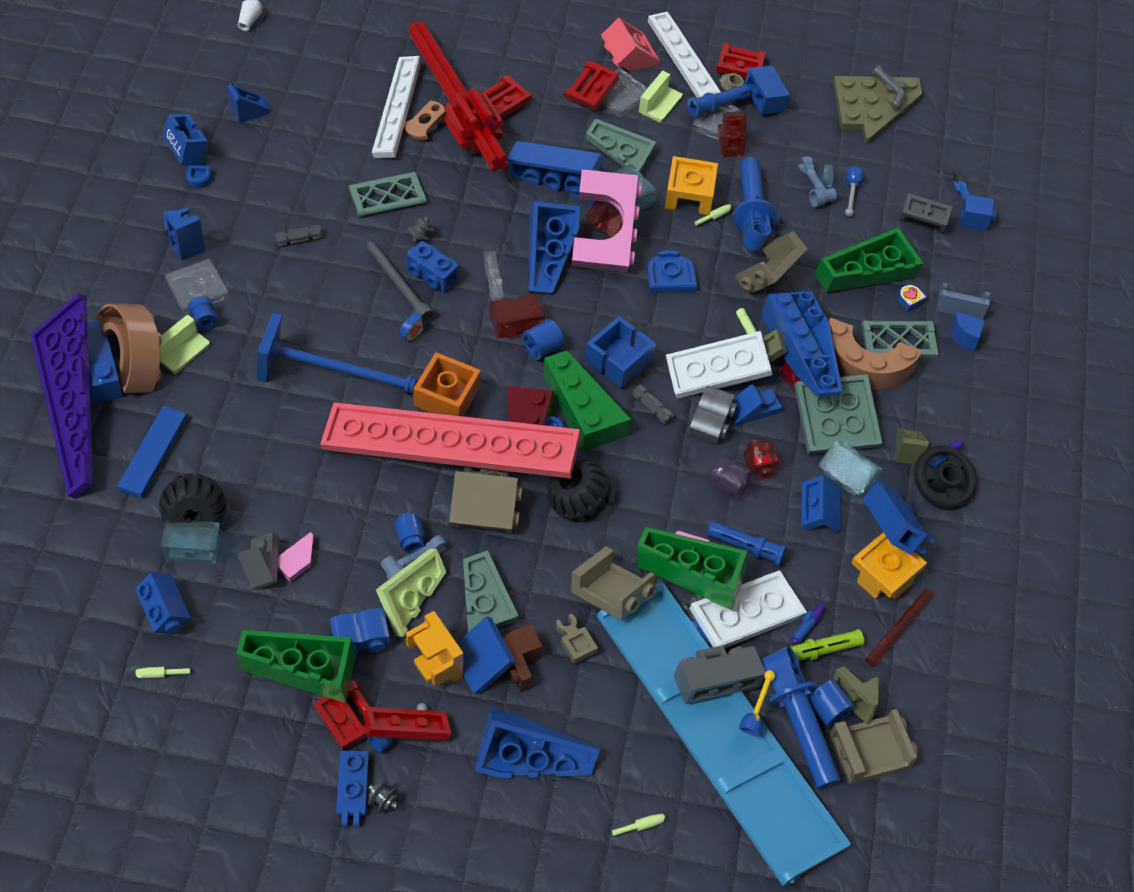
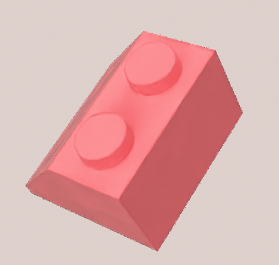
M620 17L601 34L605 41L604 47L613 55L612 61L620 69L623 67L632 72L661 63L645 34Z

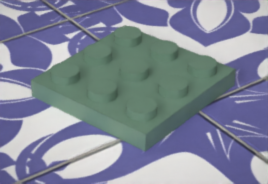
M868 374L840 377L841 395L818 397L802 381H797L794 384L807 454L875 448L882 445Z

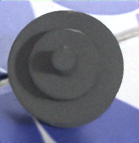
M429 216L425 218L414 217L413 220L416 225L408 227L411 235L414 237L413 241L429 240L427 232L434 231V227L429 221Z
M386 780L382 783H377L375 786L371 784L368 787L370 790L368 804L378 803V811L380 813L389 810L391 807L396 809L398 806L396 803L398 789L394 788L391 791L387 789L388 781Z

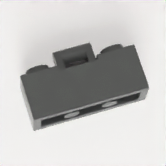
M721 645L697 650L696 658L688 657L682 660L674 673V678L685 704L759 688L765 678L764 674L766 671L754 646L747 648L736 647L729 651L727 655L724 647Z

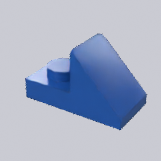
M752 384L734 398L733 403H736L737 407L732 419L735 425L738 426L781 413L782 406L772 388L757 392Z

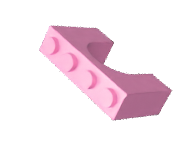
M582 169L579 199L602 201L613 205L621 214L623 226L615 236L606 240L575 237L572 267L628 272L629 265L633 266L635 251H630L631 242L636 243L637 229L633 228V220H638L639 206H635L636 197L640 198L642 184L637 183L638 175Z

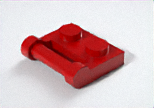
M724 42L716 72L722 74L734 73L746 79L749 68L763 66L766 52H755L731 46L730 43Z
M587 61L582 73L571 88L566 89L563 96L570 102L575 101L596 111L620 79L619 73L592 61ZM590 75H593L591 79L588 81V83L585 85V87L582 89V91L578 92L584 85V83L587 81V79L590 77Z
M505 75L500 79V82L482 92L490 98L502 119L531 101V94L508 75Z
M356 680L351 681L347 697H351L361 713L364 714L366 707L371 706L361 693L362 688ZM323 697L314 702L315 710L342 751L367 737L366 725H361L347 702H340L328 697Z

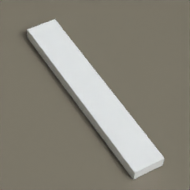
M663 12L648 16L649 25L695 96L699 98L708 92L713 94L721 92L670 14Z
M420 56L399 57L372 150L374 158L396 157L422 63Z

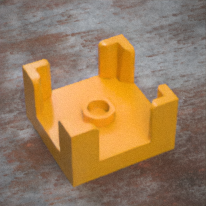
M673 156L665 208L674 210L676 209L678 198L700 201L699 214L710 215L718 163Z

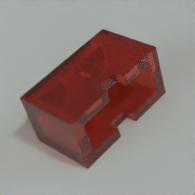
M537 293L518 296V300L512 302L509 301V298L490 302L489 317L496 339L510 338L523 334L544 321V313Z

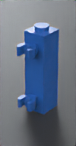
M877 480L863 498V501L892 545L910 555L916 549L919 553L925 554L927 551L921 545L922 542L927 540L934 543V538L923 529L913 514V508L903 500L898 491Z

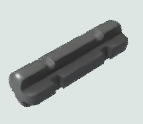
M318 224L311 225L308 229L307 227L288 230V233H285V231L275 233L278 246L287 245V242L293 244L309 241V238L314 240L322 237L321 227Z
M638 385L633 390V396L641 401L662 423L667 424L674 416L673 413L649 393L644 386Z

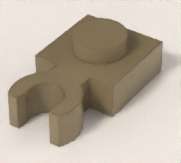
M569 614L568 622L571 625L564 626L560 620H556V630L559 634L564 635L561 638V644L573 664L596 654L598 647L585 627L577 629L575 616Z

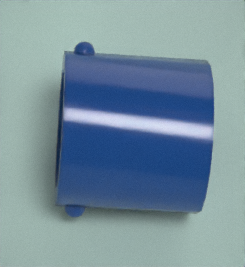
M546 319L522 334L525 348L535 360H540L564 346L563 334L558 325L551 319Z
M834 679L819 686L808 697L813 710L827 728L833 727L835 723L842 722L856 707Z

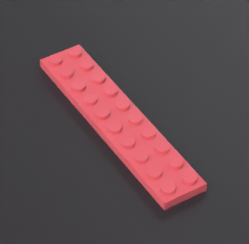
M333 403L320 445L322 450L571 478L581 433L580 429Z

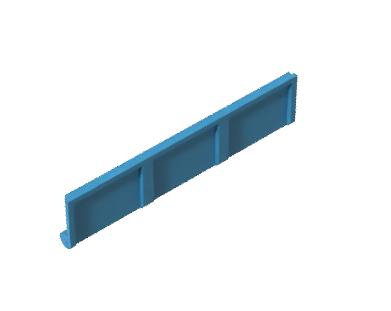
M663 582L655 585L656 592L650 600H646L634 613H630L622 621L601 610L597 614L598 620L783 887L791 883L793 884L802 873L852 845L763 722L760 736H752L739 729L742 718L746 714L754 712V708L742 692L685 704L675 681L674 673L682 660L688 657L696 658L697 650L710 647Z

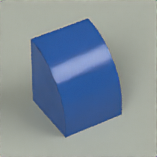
M957 312L951 325L952 338L963 349L974 352L985 320Z

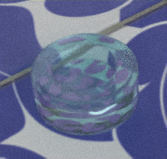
M824 164L822 168V183L825 187H832L833 184L832 164Z

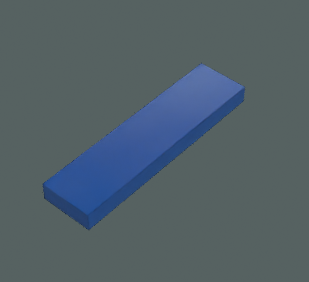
M162 406L117 485L118 491L141 499L143 498L187 420L186 413Z

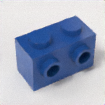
M774 67L749 68L744 84L749 87L750 90L748 92H750V96L760 114L784 112L790 99V94Z

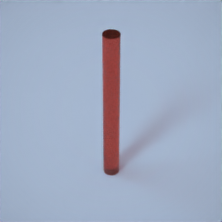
M925 588L867 656L865 661L868 665L874 666L930 600L933 596V592L930 589Z

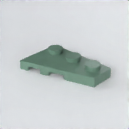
M598 119L593 121L586 132L587 141L632 174L638 175V177L656 148V141Z
M485 551L464 558L463 572L468 632L485 617H492L497 628L518 621L517 611L489 552Z

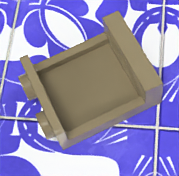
M794 231L767 243L762 248L763 252L770 259L767 263L762 261L739 272L735 276L741 287L748 294L775 283L807 250V247Z
M455 471L449 526L460 528L461 525L505 530L507 533L512 534V527H518L519 512L514 511L515 501L521 502L522 486H517L518 478Z
M605 546L572 572L571 592L622 621L630 613H634L646 600H650L656 592V574L650 572L644 578H640L613 563L614 550Z
M897 709L890 710L888 716L871 720L868 724L863 722L847 726L845 721L835 723L830 733L849 785L909 770L914 765L918 756L915 743L910 741L908 737L906 722L903 717L899 716Z

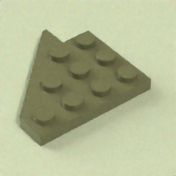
M834 76L833 86L841 130H862L864 143H870L921 99L920 79L913 77H891L895 82L903 81L905 86H909L904 91L905 98L902 102V107L894 109L891 106V102L896 94L893 91L886 90V85L878 77Z

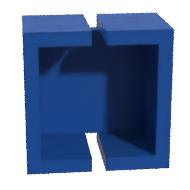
M621 316L615 318L587 342L585 361L600 373L605 371V377L619 388H623L653 361L656 346L653 340L641 331H638L633 348L636 328Z

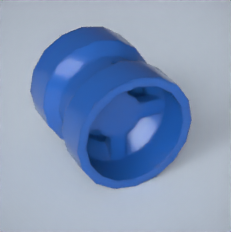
M201 296L190 301L188 309L195 320L196 329L206 331L214 328L218 323V317L216 312L213 311L212 300L209 297Z

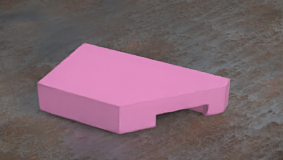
M311 532L278 556L277 570L289 582L311 567L314 542Z

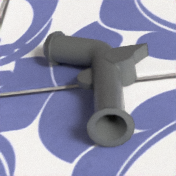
M877 65L871 74L877 76L886 85V90L893 91L896 94L891 102V106L894 109H900L905 98L904 91L909 86H905L903 81L895 82L882 70L881 65Z

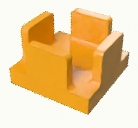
M884 532L859 552L851 562L860 571L857 583L876 599L883 591L889 598L892 597L894 600L912 585L916 575L927 564L917 553L913 552L910 555L892 545Z
M435 611L425 615L424 623L406 633L407 647L411 649L417 645L422 655L414 659V664L426 682L432 681L434 687L449 679L454 683L463 678V652Z

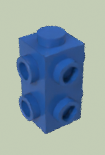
M421 241L416 247H412L408 251L407 270L413 276L425 281L431 288L437 289L444 294L459 280V264L454 259L448 258L439 252L434 246Z
M150 572L135 588L140 604L154 633L175 634L191 618L171 574Z

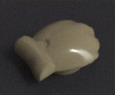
M734 73L722 75V78L719 79V83L724 91L742 86L745 83L741 76Z

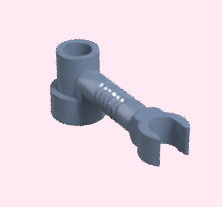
M810 156L801 157L804 164H799L798 167L801 172L809 177L815 189L809 192L811 205L815 208L824 206L828 202L836 201L837 193L835 189L825 188L814 170L812 158Z
M437 535L427 542L424 547L399 560H396L394 556L386 557L381 562V567L387 574V580L429 549H437L439 554L446 551L443 545L446 541L441 535Z

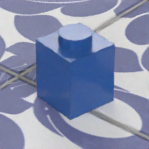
M967 194L961 208L960 226L987 231L989 223H994L997 210L993 209L994 199Z

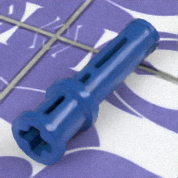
M744 84L716 94L708 92L699 98L691 97L687 101V108L692 117L700 116L701 113L706 111L711 113L719 106L749 98L750 92H742L750 89Z
M715 521L711 522L707 532L709 537L750 551L755 558L762 557L775 562V565L778 567L787 548L786 544L778 545L766 540L764 536L756 538Z

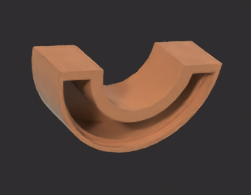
M140 304L104 305L98 311L96 317L103 335H117L121 357L117 375L124 393H152L156 382H159L161 378L159 364L160 346L162 343V337L160 332H157L153 313H150Z
M830 318L829 325L838 371L843 377L868 374L871 390H885L904 383L913 374L922 350L899 342L889 352H869L860 347L854 340L852 334L853 325Z

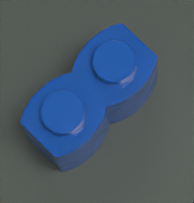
M373 608L359 613L341 614L330 618L332 635L351 637L356 655L362 651L381 652L390 646L384 608Z

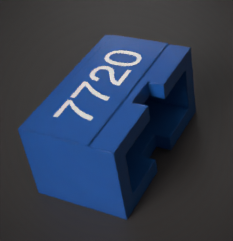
M190 114L167 115L163 138L181 165L203 163L208 140L201 130L196 129V123Z

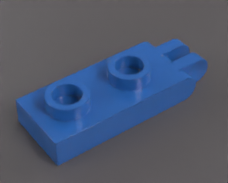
M340 751L336 815H342L341 825L343 827H348V816H353V827H359L360 816H366L368 751Z

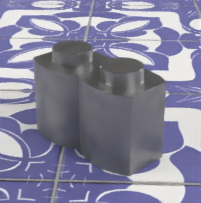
M706 386L691 422L689 435L714 444L718 443L719 438L724 439L729 427L728 424H725L727 418H733L737 404L733 403L735 395Z

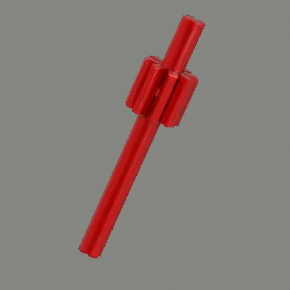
M421 20L418 24L413 22L409 26L411 31L409 34L451 102L445 105L444 110L447 115L444 120L462 149L468 148L471 154H477L480 150L489 167L494 172H497L499 168L506 169L509 165L507 162L509 158L498 142L504 134L500 128L504 122L487 94H480L475 88H470L467 91L426 23Z

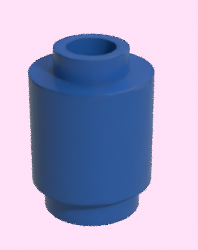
M411 512L401 514L395 521L399 544L406 553H414L425 546L426 538L419 515Z

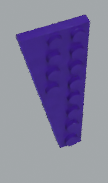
M80 293L72 297L30 334L67 496L77 498L93 485L87 299L85 295Z

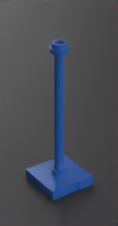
M271 314L258 350L256 380L266 382L275 357L283 356L404 388L403 393H413L416 378H412L411 375H408L406 379L281 346L282 315Z

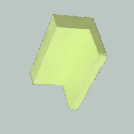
M662 71L640 99L639 113L660 123L665 120L682 99L683 95L668 87L669 73Z
M186 315L161 335L160 364L173 374H177L210 346V342L196 331L195 320L189 315Z

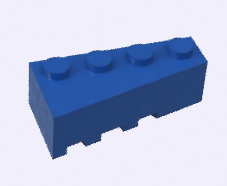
M516 141L507 160L510 176L535 185L543 183L550 190L556 192L561 189L571 193V197L579 199L582 169L604 172L601 153ZM590 200V204L598 206L600 202Z

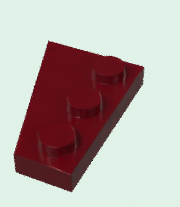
M507 386L509 422L547 426L556 397L554 391Z

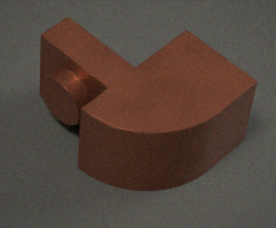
M532 624L515 629L504 638L515 660V663L507 669L512 684H517L520 692L531 689L532 676L527 664L541 659L542 645Z

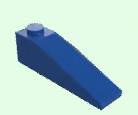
M98 319L87 321L90 405L123 398L108 337L103 335Z
M490 708L481 735L475 771L502 779L528 775L529 778L555 774L558 777L586 776L592 774L600 748L522 716Z

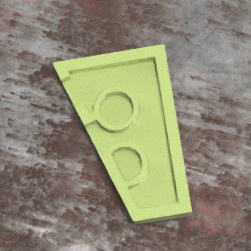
M437 549L427 550L376 589L396 636L403 637L408 630L406 626L412 618L417 617L421 611L420 605L426 596H431L446 573Z

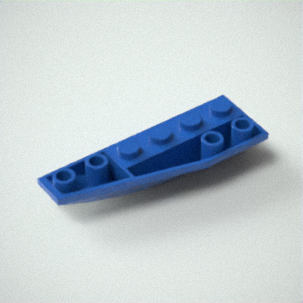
M812 291L768 294L762 318L770 333L775 329L782 332L788 351L783 354V357L797 377L818 397L841 395L842 386L830 325Z

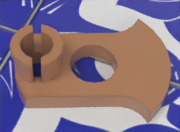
M429 101L413 119L405 121L404 127L408 135L417 140H427L428 133L438 123L444 121L442 118H445L447 113L443 105L435 101ZM424 117H431L428 123H420Z

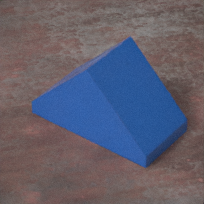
M232 83L228 85L230 109L239 124L270 113L271 109L262 95Z

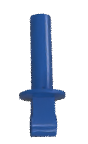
M748 157L740 163L743 203L735 209L733 222L736 228L743 233L744 246L751 251L758 252L763 248L771 233V228L777 221V211L773 204L764 200L759 160L754 157Z
M790 646L764 657L763 664L766 671L771 670L775 673V679L772 681L776 694L768 699L769 705L785 706L816 788L823 789L840 782L841 779L808 698L819 687L818 683L815 681L805 682L799 667L798 658Z

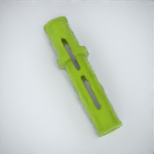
M860 629L852 632L818 640L807 639L804 643L791 646V648L795 652L798 661L805 659L813 661L821 655L863 646L864 637ZM843 640L845 641L844 643H841V644H837V645H833V646H828V644H831V643H835V642H839V641H843ZM819 647L817 650L802 653L803 650Z

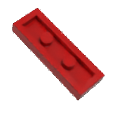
M366 707L363 714L368 737L448 741L451 735L447 714L442 711Z

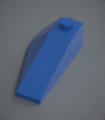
M533 202L529 217L528 292L553 293L579 230L580 206Z

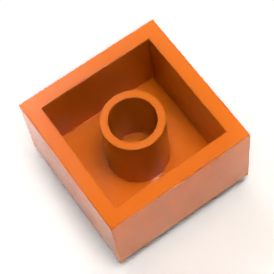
M435 352L413 389L414 406L430 413L463 417L480 389L481 370Z

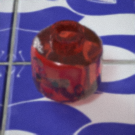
M757 439L750 442L743 453L750 474L759 475L760 478L772 476L774 470L780 464L774 444L766 441V439Z

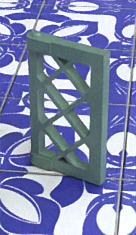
M416 172L349 185V191L358 217L426 203V197ZM411 181L410 187L401 184ZM391 186L388 191L379 189L381 187ZM395 188L406 191L402 197L391 194ZM369 190L365 196L358 194V192ZM373 192L383 196L379 202L370 199ZM410 193L417 196L416 198L406 199ZM387 198H390V199H392V200H394V201H397V202H392V203L384 204V202L387 200ZM368 203L373 205V207L363 208V205Z
M862 320L861 327L865 350L869 352H889L894 349L893 347L898 342L915 348L924 342L928 345L929 349H920L922 350L920 358L938 357L933 321ZM871 328L883 329L878 335L871 332ZM891 328H905L906 330L899 335ZM915 329H925L926 334L923 336ZM885 332L896 339L891 345L880 338ZM909 332L920 339L914 346L904 339ZM877 342L885 349H874L873 344Z

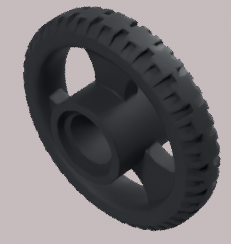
M938 445L927 449L917 459L914 467L915 484H917L916 487L921 492L920 494L930 504L932 503V505L943 509H954L964 505L971 499L976 489V474L972 463L961 451L950 446ZM933 456H947L948 461L935 469L927 465V461ZM962 471L966 482L964 492L959 491L956 487L962 480ZM931 488L938 493L946 492L947 499L938 496Z

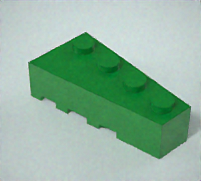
M895 228L822 258L814 274L825 291L831 292L915 279L924 263L901 230Z
M568 351L544 358L543 376L550 390L554 391L555 399L570 428L580 429L579 445L582 451L629 435L631 419Z
M645 527L638 543L637 567L652 572L656 576L732 610L746 574L748 551Z
M242 630L236 652L244 672L346 703L356 658L351 637Z

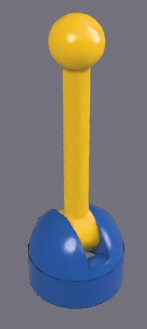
M771 670L766 671L764 674L766 680L754 712L746 714L739 725L741 731L752 736H760L763 728L762 718L758 714L770 682L775 679V673Z

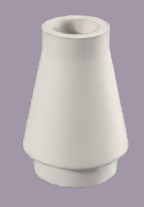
M245 0L242 2L237 23L239 29L249 31L253 23L262 14V4L258 0Z

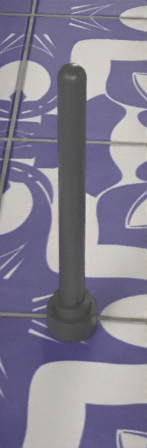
M368 242L367 249L413 306L414 313L416 312L422 316L423 325L431 322L436 314L433 308L419 300L375 242Z

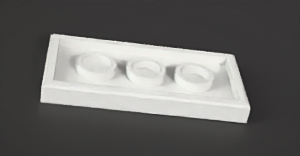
M761 331L666 355L676 399L702 393L706 386L718 389L772 375Z
M780 570L742 584L732 610L706 598L692 603L689 608L712 646L722 645L724 648L801 619L807 613Z

